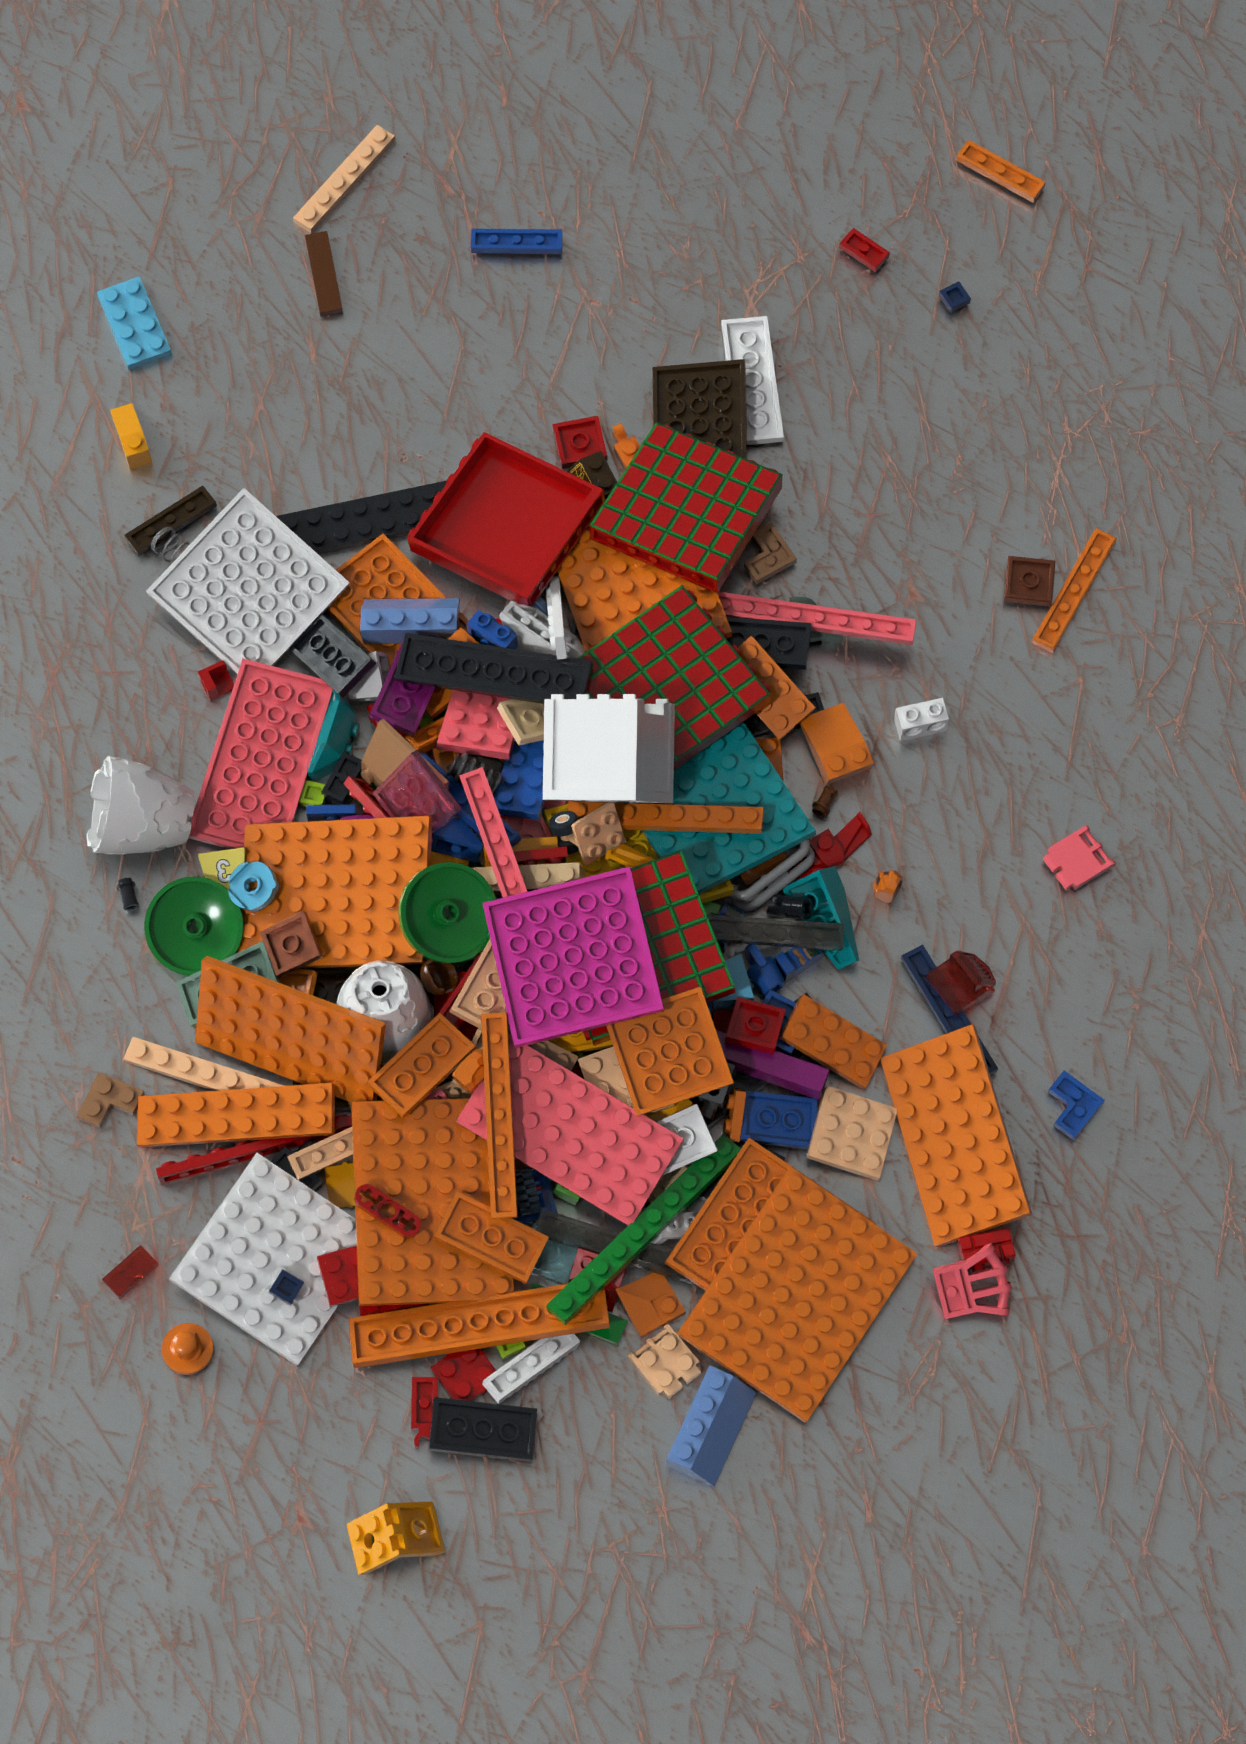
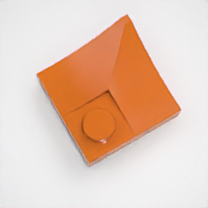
M661 1269L615 1289L624 1310L641 1339L686 1314Z

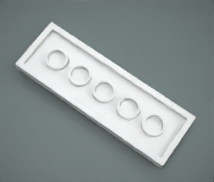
M767 316L721 320L726 361L745 359L747 445L784 442Z

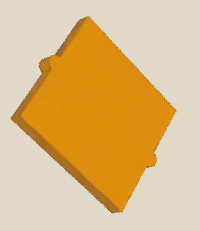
M343 1162L342 1165L324 1168L329 1201L340 1209L349 1208L352 1210L355 1207L354 1164Z

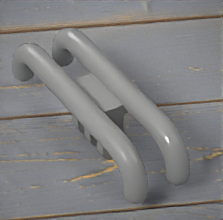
M806 840L800 843L798 851L769 873L759 878L760 880L748 889L738 891L733 887L734 893L730 895L733 898L732 904L743 911H752L808 870L815 860V852L810 847V841ZM805 857V859L800 864H798L792 870L787 872V870H789L791 867H793L795 864H797ZM767 886V889H766V890H764L762 893H760L758 896H756V897H755L754 899H752L751 901H748V902H744V901H743V900H748V899L752 898L753 896H755L757 893H759L761 890H763V889Z

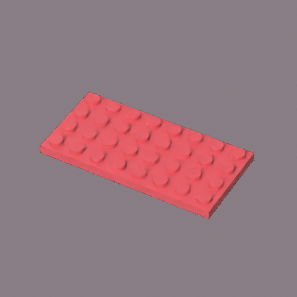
M242 658L193 812L190 839L228 849L243 848L245 825L294 822L302 790L308 777L307 771L333 693V689L321 678Z
M508 1035L515 1158L627 1226L630 1223H634L684 1139L643 1114L636 1116L635 1110L528 1045L515 1048L512 1036ZM483 1078L482 1083L475 1089L456 1122L487 1141L485 1084Z

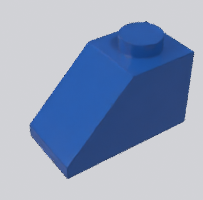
M439 814L431 843V851L478 863L483 843L463 820Z

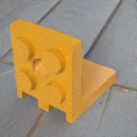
M433 1501L386 1503L346 1524L358 1575H366L401 1557L437 1556L445 1553ZM414 1524L418 1527L419 1534L415 1531ZM372 1536H374V1539H375V1542L373 1543V1545H372Z

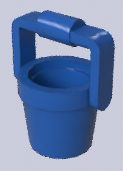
M754 942L745 947V958L750 965V968L747 970L750 981L754 982L765 997L769 990L776 993L780 991L786 982L773 956L764 958Z

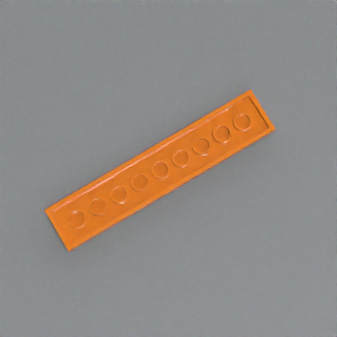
M567 1284L492 1295L483 1300L448 1302L348 1318L352 1364L354 1368L607 1329L610 1328L605 1287L566 1325L547 1310L546 1305Z

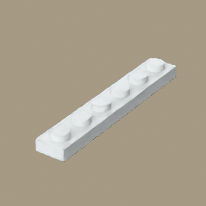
M555 576L551 579L550 586H546L550 646L551 651H556L558 660L566 659L567 654L559 576Z

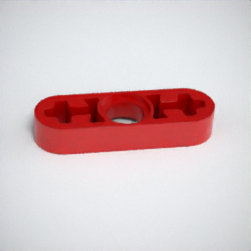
M364 1184L357 1188L354 1201L359 1208L404 1238H413L419 1233L421 1221L414 1213L372 1185ZM367 1191L371 1192L370 1198L377 1202L378 1197L382 1199L378 1203L376 1211L371 1209L374 1203L369 1200L365 1203L361 1201V1192L364 1194ZM383 1205L393 1206L395 1209L393 1217L385 1218L381 1215L380 1208ZM399 1212L404 1214L401 1216L403 1221L407 1223L410 1220L414 1221L413 1227L415 1230L405 1231V1225L398 1221L397 1225L393 1224L398 1218Z

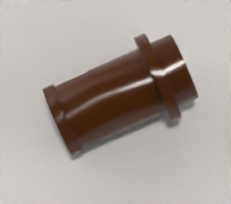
M825 786L818 800L813 802L812 812L816 816L824 818L825 815H829V808L838 796V791H834L835 788Z

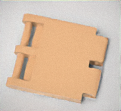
M667 1323L663 1326L664 1330L652 1339L648 1338L645 1340L646 1344L636 1352H630L627 1357L659 1396L664 1393L670 1399L683 1389V1385L679 1382L680 1379L688 1385L701 1374V1371L697 1367L700 1361Z

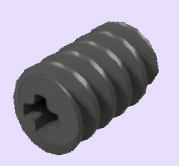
M465 752L460 757L458 755L455 757L445 777L448 778L454 773V782L456 783L460 780L459 775L481 767L484 769L485 764L482 762L476 767V758L474 757L467 762L468 754ZM490 767L485 771L493 794L501 780L502 774L497 773L492 777L493 768Z

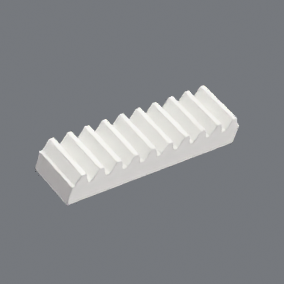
M575 1334L540 1339L484 1379L482 1384L498 1404H502L507 1397L510 1398L514 1392H518L521 1387L526 1386L531 1380H535L539 1374L542 1375L547 1368L550 1369L554 1363H558L563 1357L568 1356L571 1351H575L581 1341Z

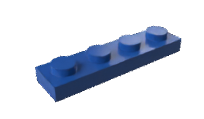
M471 229V253L562 254L563 233L562 229Z

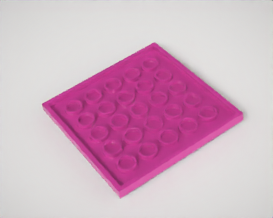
M630 867L483 903L515 1048L664 1012Z

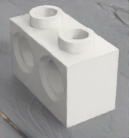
M943 698L896 708L894 722L900 741L947 731L949 717Z

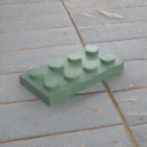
M263 941L221 960L280 983L279 977L275 975ZM201 970L176 982L190 1026L196 1028Z

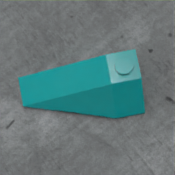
M835 866L820 869L783 888L785 896L812 899L814 904L813 914L810 919L803 920V922L807 925L806 930L810 935L814 934L821 943V949L838 970L859 961L845 888Z

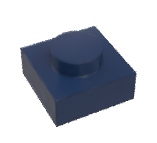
M959 281L939 291V297L950 313L970 304L971 298Z
M282 1269L268 1293L291 1306L304 1282Z

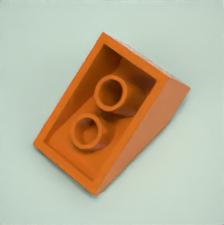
M844 702L808 715L800 722L825 786L868 771L873 766L874 762L866 742Z

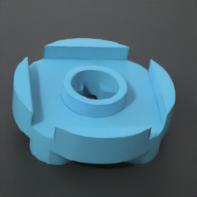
M257 861L240 864L229 878L230 891L228 890L233 903L244 910L258 912L268 906L279 890V883L273 870ZM251 881L257 882L256 890L249 892V883Z

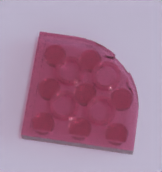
M418 750L410 753L372 793L391 818L432 817V832L446 825L462 809Z

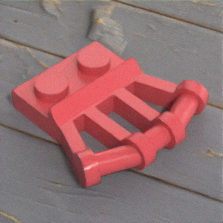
M991 1243L985 1245L965 1261L933 1268L945 1319L975 1312L1009 1315L1008 1300L1012 1286L1011 1282L1007 1281V1266L998 1258L994 1252L995 1248ZM985 1257L992 1265V1268L968 1273L970 1267ZM996 1276L997 1285L977 1290L972 1289V1281ZM999 1294L997 1305L981 1304L975 1301L977 1298Z

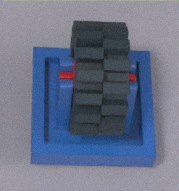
M530 1167L515 1171L518 1217L512 1219L524 1225H530L558 1217L548 1177L536 1170H531Z

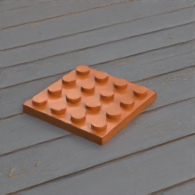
M701 986L662 999L664 1012L606 1026L636 1116L644 1115L734 1084Z

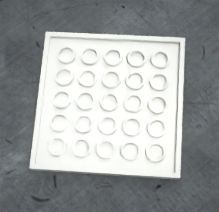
M243 488L146 590V593L221 661L224 660L231 670L238 674L242 658L274 666L320 614H323L350 585V582Z
M256 1153L169 1280L298 1366L338 1307V1305L329 1306L317 1256L357 1246L356 1219ZM282 1269L304 1282L291 1306L268 1293Z

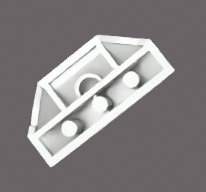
M511 600L499 616L502 625L508 626L515 631L518 642L516 650L556 655V651H551L548 616L537 608L518 604ZM564 628L567 657L577 659L585 653L584 647L574 634Z

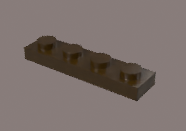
M202 485L124 535L125 539L136 554L140 556L151 549V542L159 531L171 526L175 529L176 533L217 507L216 501ZM168 530L161 535L156 545L170 537L172 530Z

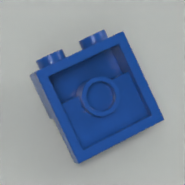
M478 610L467 622L468 634L479 644L517 649L518 642L515 631L508 626L500 625L492 615Z

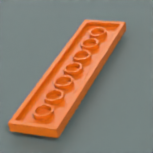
M333 1083L138 1096L137 1146L140 1148L334 1135L335 1085Z

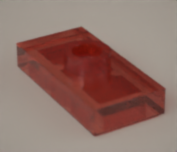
M140 1245L110 1271L102 1281L121 1299L155 1269L158 1263Z

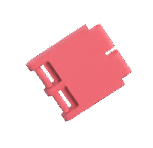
M1088 825L1083 826L1049 847L1047 850L1048 854L1043 857L1044 862L1053 873L1059 869L1061 870L1056 874V878L1065 890L1072 886L1075 890L1116 864L1103 851V845L1100 842L1097 843L1091 835ZM1084 834L1087 836V838H1088V839L1090 840V842L1093 844L1092 847H1091V845L1088 843V841L1085 839V837L1083 836ZM1097 851H1098L1099 854L1102 856V858L1105 860V862H1106L1105 864H1104L1103 861L1100 859V857L1097 855V853H1096Z

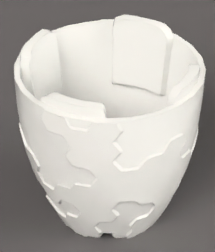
M108 756L104 760L102 768L94 774L91 787V797L94 798L91 829L87 831L86 836L87 844L93 848V852L104 854L148 853L186 843L192 826L189 820L193 816L195 797L193 790L147 765L113 756Z
M380 960L359 967L345 981L337 998V1005L386 1023L381 1065H385L434 1019V1007L420 979L406 967L394 962ZM377 985H383L387 988V991L384 995L377 996L373 994V988Z

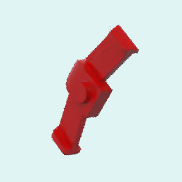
M860 812L856 814L835 836H833L828 828L814 836L811 840L809 839L810 847L815 852V860L813 865L795 880L804 878L820 869L833 866L837 868L843 865V862L872 835L870 826ZM805 857L797 864H795L793 867H791L789 870H787V872H789L798 864H800L805 859Z

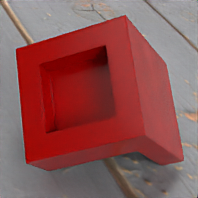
M224 660L198 671L200 682L210 701L233 690L234 682L228 673Z

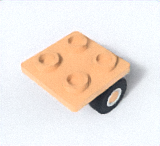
M612 802L606 803L579 820L572 811L559 812L549 820L551 833L558 839V847L567 846L568 854L580 851L585 865H589L606 855L609 849L626 842L615 805Z

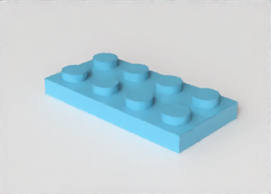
M140 276L97 291L98 299L128 370L172 355L170 346Z

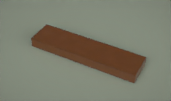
M324 231L305 235L320 317L343 313L328 233Z

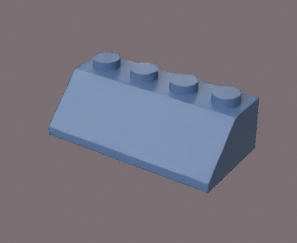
M460 598L364 599L361 608L360 624L363 644L402 643L405 633L448 639L459 629Z
M709 1365L669 1452L666 1466L714 1487L756 1396V1392L733 1375Z

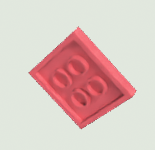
M453 690L438 737L437 750L457 753L466 752L471 755L509 760L515 739L497 707L500 702L512 699Z

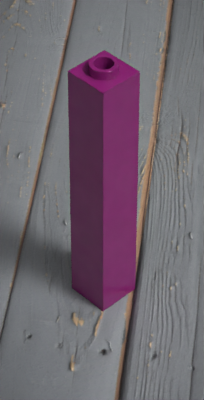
M716 1030L726 1062L735 1065L736 1071L820 1100L828 1080L829 1069L775 1051L773 1055L726 1043V1033Z

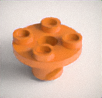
M183 1323L175 1326L166 1334L162 1342L161 1351L166 1365L179 1375H191L200 1372L211 1363L214 1345L210 1334L202 1326L194 1323Z

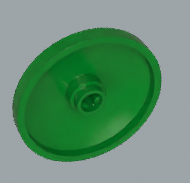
M445 862L428 866L415 874L402 892L398 908L402 933L409 945L417 953L429 960L439 963H456L468 960L480 953L490 939L483 903L496 900V897L486 879L466 865Z
M185 877L167 884L153 897L145 915V937L152 954L166 968L183 975L190 976L200 971L202 960L206 956L221 961L236 954L243 938L244 917L241 908L233 903L226 887L208 878Z

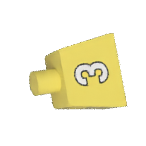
M246 847L198 854L204 877L220 883L230 891V875L236 867L246 862Z

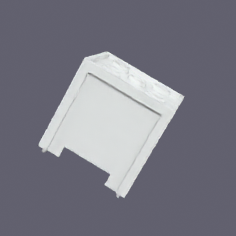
M551 694V699H545L543 800L673 803L675 704H668L669 699H656V704H644L643 699H636V694H623V699H610L611 694H597V699H590L589 694H577V699H564V694Z

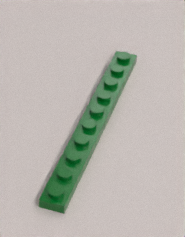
M724 1134L715 1141L718 1151L695 1161L635 1219L634 1223H630L546 1305L547 1310L564 1325L571 1321L731 1165L741 1148Z

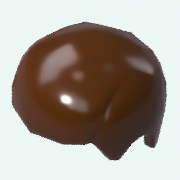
M428 960L421 967V982L429 993L436 996L444 995L454 991L457 987L458 976L452 963H439Z

